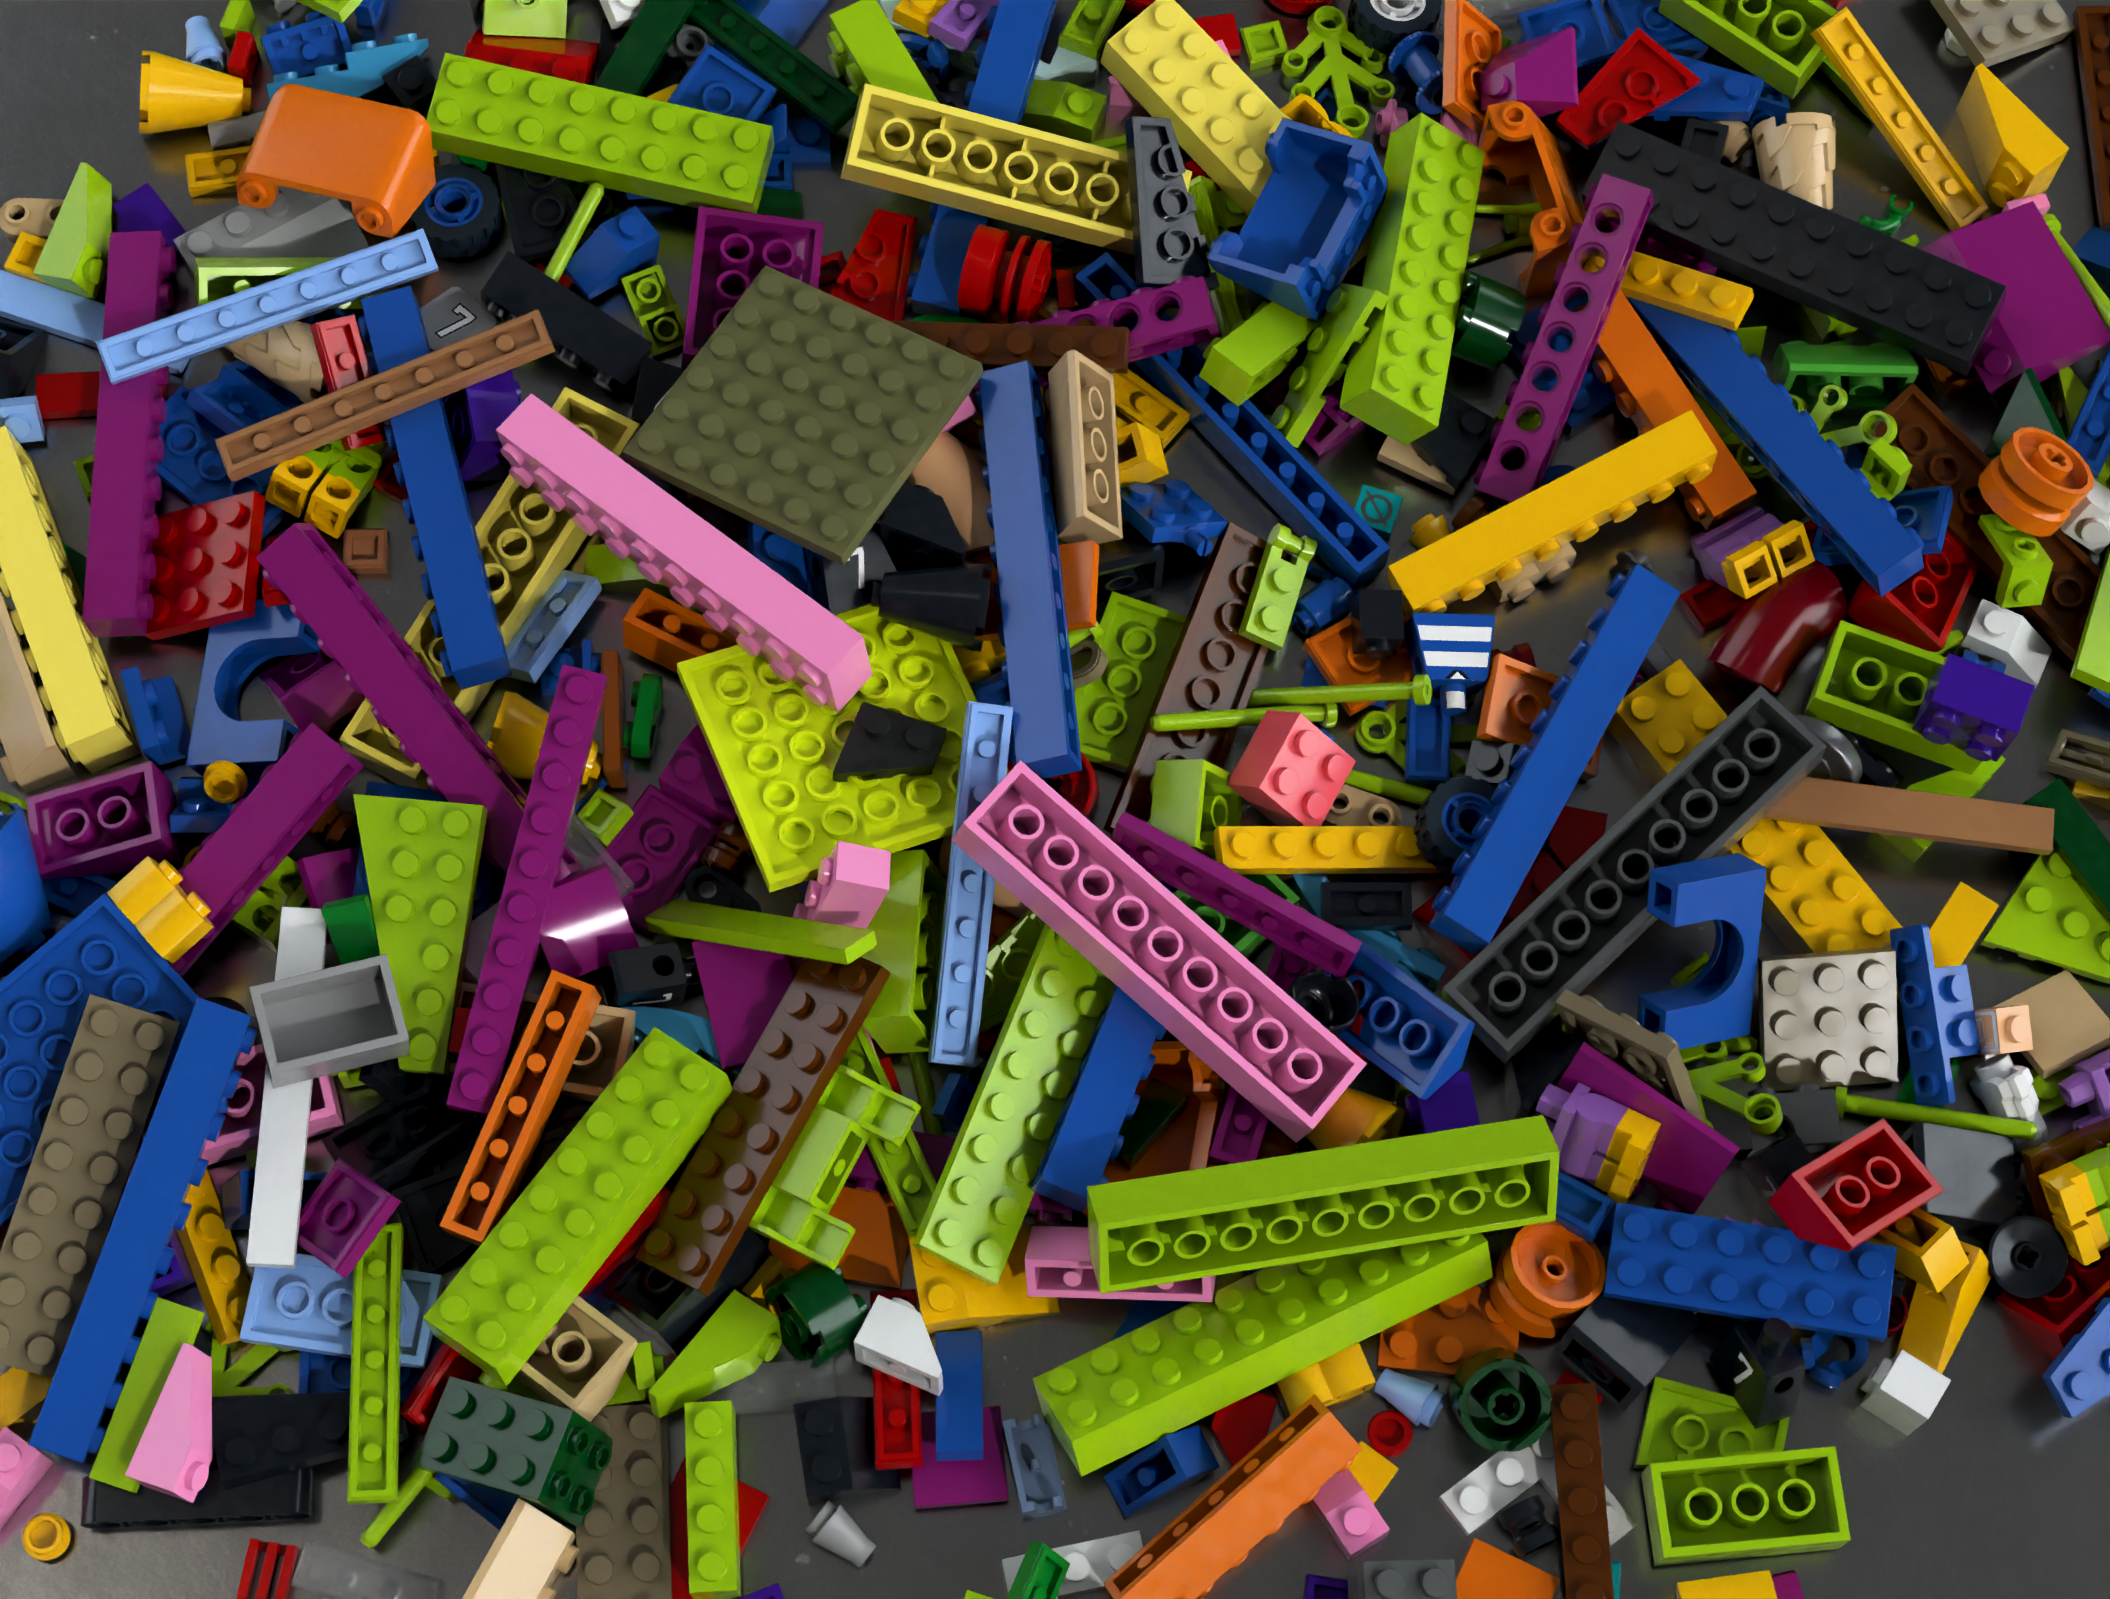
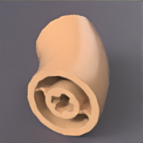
M946 431L939 434L909 475L906 483L913 486H925L935 494L942 496L966 546L964 565L974 564V556L990 554V544L995 543L994 530L990 527L986 513V506L991 504V495L984 482L983 467L988 464L970 447Z

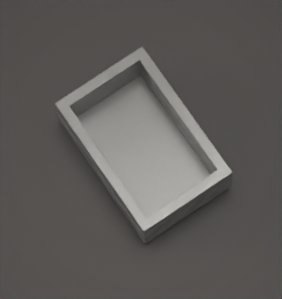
M387 954L249 987L273 1089L410 1055L409 1037Z

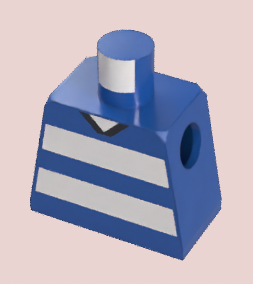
M1413 613L1405 624L1404 636L1414 676L1429 675L1432 694H1440L1441 714L1446 716L1465 714L1467 712L1466 694H1477L1486 684L1489 675L1495 615Z

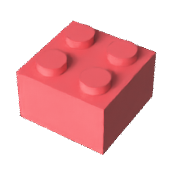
M1267 710L1229 778L1227 785L1276 826H1321L1356 760L1301 713Z

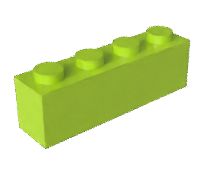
M194 257L195 300L197 305L201 306L339 257ZM363 298L331 309H363L361 303Z
M1262 302L1253 312L1251 318L1247 321L1243 319L1238 320L1226 337L1223 339L1216 337L1207 346L1203 353V358L1206 359V362L1199 377L1239 407L1308 352V340L1313 331L1320 327L1326 313L1320 320L1314 321L1299 316L1274 302Z
M732 1400L684 1403L689 1593L693 1599H737L741 1597L736 1410Z

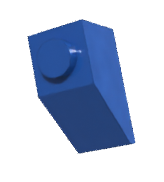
M634 206L602 223L572 256L564 272L585 298L590 300L620 284L621 278L655 265L660 234L637 206Z
M1199 1425L1163 1436L1105 1475L1104 1478L1124 1517L1127 1518L1190 1487L1220 1466Z

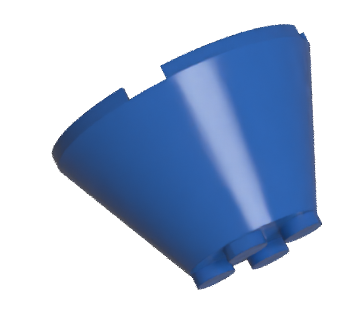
M11 803L9 807L13 812L6 815L0 809V972L9 964L7 958L19 949L23 954H26L36 948L45 939L42 932L52 924L25 812L18 803Z

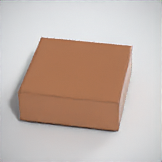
M387 528L344 529L343 564L351 574H388L389 531Z

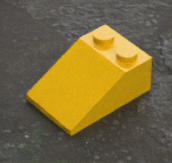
M1982 63L1979 64L1968 82L1956 111L1983 187L1989 193L1991 200L1997 206L2004 208L2008 201L2041 194L2047 190L2069 147Z
M1021 1225L998 1284L989 1285L912 1246L915 1237L909 1238V1249L919 1309L929 1336L936 1335V1332L962 1331L1060 1314L1057 1297H1028L1025 1255L1032 1226L1045 1225Z

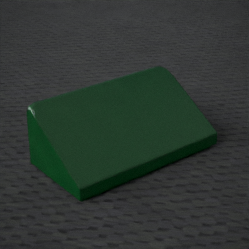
M1152 1078L1137 1094L1140 1096V1100L1135 1113L1129 1121L1124 1119L1119 1134L1124 1136V1142L1115 1160L1129 1171L1188 1106V1095L1155 1078Z

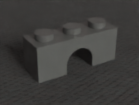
M1805 1084L1794 1087L1792 1092L1775 1094V1089L1760 1088L1748 1092V1096H1744L1748 1099L1759 1093H1768L1775 1096L1780 1103L1783 1114V1121L1778 1129L1785 1137L1792 1134L1798 1135L1810 1154L1827 1153L1843 1141L1834 1088L1820 1090L1818 1084ZM1702 1100L1706 1118L1712 1123L1714 1130L1740 1147L1731 1161H1741L1747 1158L1753 1150L1751 1129L1748 1127L1746 1119L1710 1101ZM1763 1116L1758 1120H1764L1769 1118L1770 1116Z

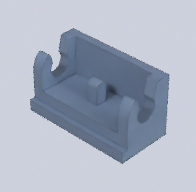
M1035 1414L1032 1416L1033 1419L1018 1422L1016 1418L1002 1421L1003 1437L1022 1521L1068 1510L1049 1424L1044 1419L1043 1414Z

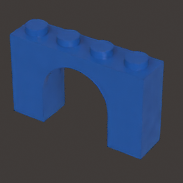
M256 599L254 617L208 627L205 657L200 669L201 680L198 698L193 709L194 721L191 738L186 749V766L203 776L211 763L223 760L238 765L247 777H260L268 766L277 763L287 752L291 739L301 731L285 719L241 721L238 713V698L241 688L249 674L258 665L277 656L318 654L321 652V648L317 644L318 635L309 624H303L294 616L289 607L291 603L265 607L264 599Z
M1740 853L1650 869L1647 912L1673 927L1713 920L1716 939L1713 952L1706 966L1690 982L1679 987L1639 995L1637 1021L1641 1027L1655 1034L1658 1031L1668 1034L1678 1043L1680 1049L1749 1035L1751 1014L1753 1012L1759 936L1762 927L1761 917L1766 887V867Z

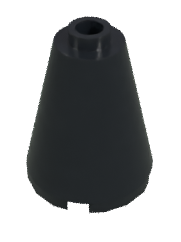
M977 563L884 572L883 581L874 580L871 607H879L878 616L971 651L981 652L983 640H975L974 637L975 635L982 636L983 629H985L991 579L982 578V575L990 576L992 564Z

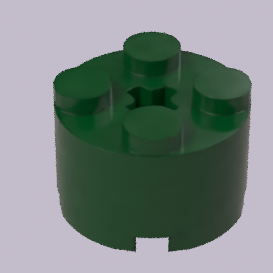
M1467 271L1463 279L1451 356L1490 370L1498 368L1512 347V344L1506 342L1511 329L1519 332L1525 310L1524 294L1515 288Z
M812 1261L769 1287L765 1292L766 1307L769 1308L775 1305L777 1309L783 1343L801 1363L808 1358L812 1360L810 1368L816 1369L854 1345V1340L869 1313L863 1298L857 1293L852 1295L843 1282V1274L838 1265L834 1271Z
M1493 1347L1476 1353L1460 1366L1450 1384L1449 1395L1454 1415L1468 1435L1485 1449L1510 1452L1521 1451L1534 1444L1548 1427L1552 1402L1549 1386L1532 1364L1518 1353L1501 1347ZM1500 1394L1504 1395L1508 1401L1502 1407L1494 1400Z

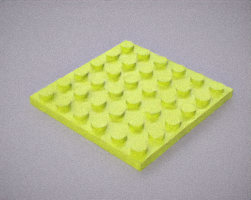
M871 604L835 615L863 636L873 674L838 713L826 704L820 707L813 703L804 694L803 687L793 679L789 682L782 680L772 671L769 661L759 654L756 657L750 656L739 645L677 663V674L769 893L817 878L822 858L830 856L838 841L891 851L892 854L952 834L966 703L969 701L977 702L950 642L878 616L879 607H871ZM862 702L947 729L946 739L932 774L917 776L898 774L893 778L875 779L874 774L848 776L847 782L833 781L834 768Z

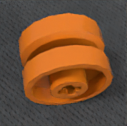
M2020 427L2003 445L2001 455L1995 457L1980 474L1978 487L1986 503L2005 522L2024 533L2045 537L2052 536L2058 531L2071 515V509L2078 506L2093 488L2094 477L2086 461L2064 440L2042 429Z
M1556 1221L1526 1225L1513 1237L1506 1250L1492 1267L1493 1278L1488 1279L1490 1299L1497 1312L1514 1329L1531 1337L1554 1338L1565 1334L1600 1295L1606 1278L1605 1262L1594 1241L1591 1244L1568 1231Z

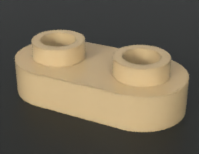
M40 198L11 199L0 208V227L4 235L14 242L17 241L21 231L47 240L64 200ZM25 213L21 219H13L17 214Z
M1343 784L1336 799L1344 800L1347 807L1336 809L1332 805L1322 823L1324 826H1402L1403 818L1399 807L1394 802ZM1378 813L1384 814L1388 818V822L1378 824L1374 821L1373 816Z

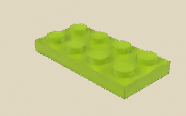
M1112 591L1100 622V626L1105 633L1097 639L1094 638V641L1107 655V667L1102 676L1096 681L1076 688L1074 691L1080 752L1090 762L1126 773L1187 616Z

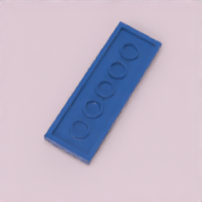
M1616 1203L1603 1297L1763 1323L1770 1318H1779L1794 1328L1884 1342L1887 1339L1897 1247L1863 1242L1851 1251L1846 1252L1798 1239L1791 1230Z

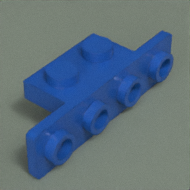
M1927 924L1891 929L1890 939L1892 948L1896 951V977L1916 1104L1923 1106L1953 1104L1956 1101L1949 1058L1981 1054L1967 964L1935 968Z

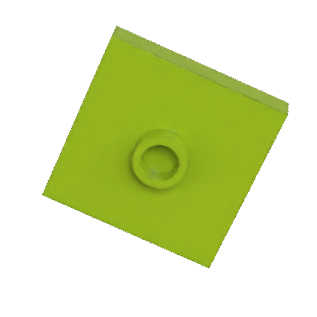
M483 0L482 32L485 35L566 38L567 0Z

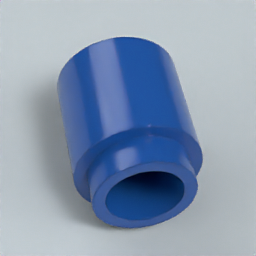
M1342 578L1325 579L1298 598L1292 621L1302 634L1314 636L1340 622L1351 613L1350 606L1355 598V594Z

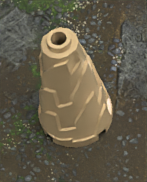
M1817 112L1786 113L1787 123L1776 126L1775 116L1755 125L1752 129V143L1761 182L1830 211L1833 208V170L1835 169L1836 124L1835 120L1832 122V116Z
M294 321L223 346L233 352L234 357L259 370L272 382L292 392L304 403L329 394L310 329L312 324ZM361 338L364 351L369 353L367 343Z

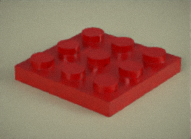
M253 490L157 516L159 537L152 542V553L156 559L157 572L156 578L150 580L149 593H151L154 602V615L152 619H147V633L144 636L155 641L254 617L259 561L256 557L261 552L265 496Z

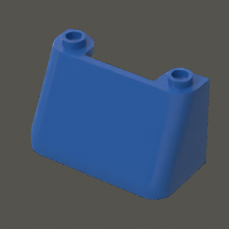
M1282 118L1276 131L1268 137L1265 146V153L1273 170L1239 235L1225 231L1220 237L1215 238L1211 243L1207 259L1213 270L1299 316L1316 321L1320 320L1326 313L1328 298L1334 290L1339 288L1386 198L1388 182L1370 142Z

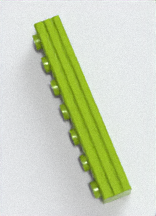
M1199 175L1190 181L1188 194H1193L1197 207L1194 216L1200 235H1205L1208 248L1210 249L1213 240L1220 237L1225 231H1228L1215 182ZM1209 263L1211 273L1215 272ZM1216 272L1220 287L1210 291L1221 332L1220 338L1223 339L1238 320L1243 319L1247 321L1251 318L1252 312L1245 287Z

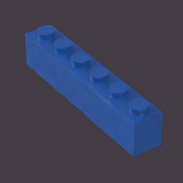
M1115 984L1112 987L1114 993L1111 1001L1100 1015L1030 1188L1034 1192L1079 1212L1087 1207V1186L1108 1183V1177L1104 1176L1103 1172L1108 1160L1113 1162L1116 1159L1124 1142V1136L1119 1134L1124 1119L1129 1121L1135 1113L1140 1100V1096L1135 1094L1136 1087L1140 1079L1146 1080L1154 1065L1156 1056L1150 1052L1155 1039L1161 1040L1167 1031L1166 1028Z

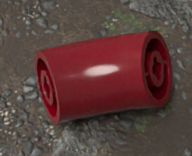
M1816 559L1814 562L1785 578L1777 576L1778 582L1746 599L1722 630L1705 660L1755 688L1762 686L1771 695L1779 696L1786 682L1805 656L1826 636L1834 632L1841 620H1845L1847 611L1845 592L1833 572Z

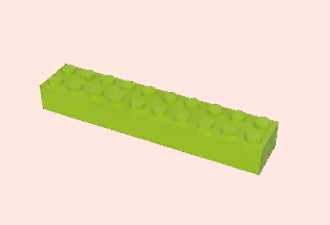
M1544 1115L1087 1186L1089 1256L1100 1294L1556 1221L1560 1151Z
M1482 1233L1265 1267L1215 1291L1212 1302H1192L1033 1378L1042 1413L1082 1477L1159 1440L1165 1435L1188 1426L1493 1278L1488 1241Z

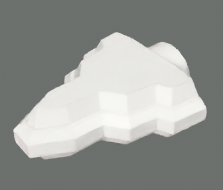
M2008 1053L1992 1056L1975 1066L1976 1075L1969 1082V1085L1974 1094L1981 1099L1990 1116L2030 1121L2037 1125L2036 1138L2027 1140L2013 1137L2014 1151L2019 1152L2020 1156H2022L2021 1151L2049 1141L2048 1129L2038 1109L2039 1099L2032 1085L2034 1080L2029 1069L2022 1065H2014Z

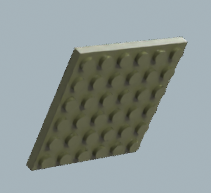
M765 265L622 453L625 462L844 566L984 374L982 363Z

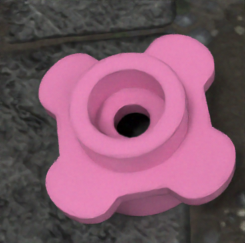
M1390 98L1386 108L1379 110L1375 117V132L1377 135H1381L1380 144L1386 148L1388 147L1390 133L1408 122L1407 110L1397 107L1396 99Z

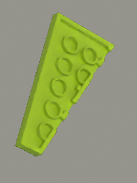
M353 794L380 955L387 954L409 1037L410 1055L398 1057L399 1069L405 1072L449 1076L452 1054L448 1051L456 1007H459L488 809L483 805Z
M2054 848L2049 855L2038 854L1979 945L1992 949L1996 947L2017 953L2018 957L2031 961L2036 959L2060 966L2064 971L2067 969L2071 973L2110 984V921Z

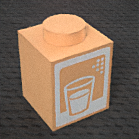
M2028 1005L1974 1009L1981 1054L1974 1055L2004 1054L2033 1050Z

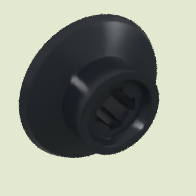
M2017 1216L2004 1222L1993 1234L1988 1248V1263L1994 1279L2005 1291L2021 1298H2039L2052 1292L2063 1280L2068 1266V1251L2062 1235L2048 1221L2035 1216ZM2022 1249L2031 1254V1259H2029L2026 1266L2017 1260V1256H2019Z

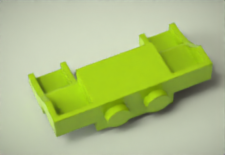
M839 1064L748 1227L767 1238L791 1248L799 1255L835 1271L856 1229L850 1224L829 1215V1212L869 1137L872 1135L897 1147H901L921 1106L914 1100L904 1097L855 1070Z

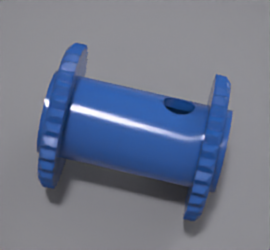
M1420 31L1405 37L1395 46L1389 57L1388 67L1395 78L1398 77L1404 80L1409 75L1416 84L1418 91L1416 92L1415 102L1422 113L1438 114L1446 111L1442 107L1443 65L1437 58L1440 44L1433 33Z

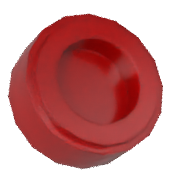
M1385 1410L1375 1414L1369 1421L1365 1432L1367 1445L1386 1459L1402 1455L1411 1444L1413 1436L1412 1426L1407 1417L1393 1410Z

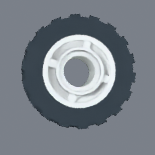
M1351 0L1347 18H1350V29H1353L1358 40H1362L1365 46L1370 49L1374 48L1379 50L1380 53L1386 54L1391 53L1402 39L1413 33L1426 31L1434 34L1441 12L1442 0Z

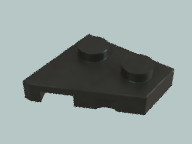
M862 702L834 768L833 781L847 782L848 776L874 774L875 779L893 778L898 774H907L909 776L932 774L945 742L947 729Z

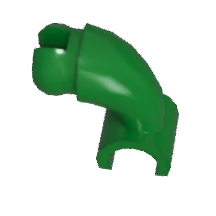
M1893 194L1885 208L1884 219L1875 218L1874 220L1867 215H1862L1858 223L1891 236L1907 221L1914 202L1911 200L1907 209H1898L1894 205L1897 194Z

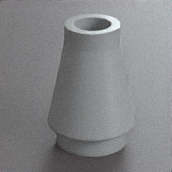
M829 1500L805 1528V1531L813 1536L811 1542L851 1561L858 1568L876 1547L843 1506L839 1504L836 1507Z

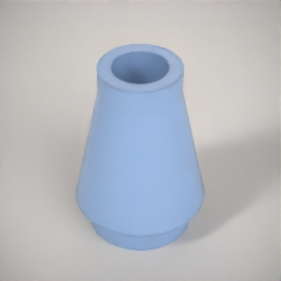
M194 16L188 19L185 24L187 32L186 61L223 72L227 61V53L212 30L209 20L204 16Z
M1389 1368L1382 1372L1374 1388L1375 1393L1385 1398L1416 1426L1422 1423L1427 1427H1431L1440 1414L1447 1396L1438 1390L1439 1385L1400 1374Z

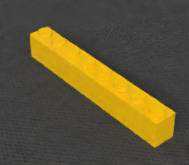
M1691 409L1389 565L1387 582L1392 590H1402L1403 609L1409 619L1413 613H1444L1447 610L1448 604L1460 598L1463 601H1469L1480 595L1485 590V585L1497 579L1504 582L1514 578L1522 572L1523 566L1531 561L1538 559L1539 562H1544L1554 557L1561 551L1560 546L1574 539L1579 543L1591 538L1599 531V526L1612 519L1615 523L1626 520L1637 511L1636 507L1649 500L1652 503H1658L1666 499L1675 491L1674 487L1686 481L1694 484L1703 480L1712 472L1718 451Z

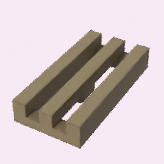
M2062 728L2044 762L2046 771L2110 790V761L2091 753L2084 754L2064 748L2067 744L2110 757V742Z

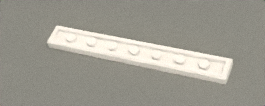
M282 907L275 981L324 969L328 928L321 909ZM267 1062L246 1264L248 1267L295 1269L313 1079L273 1089Z

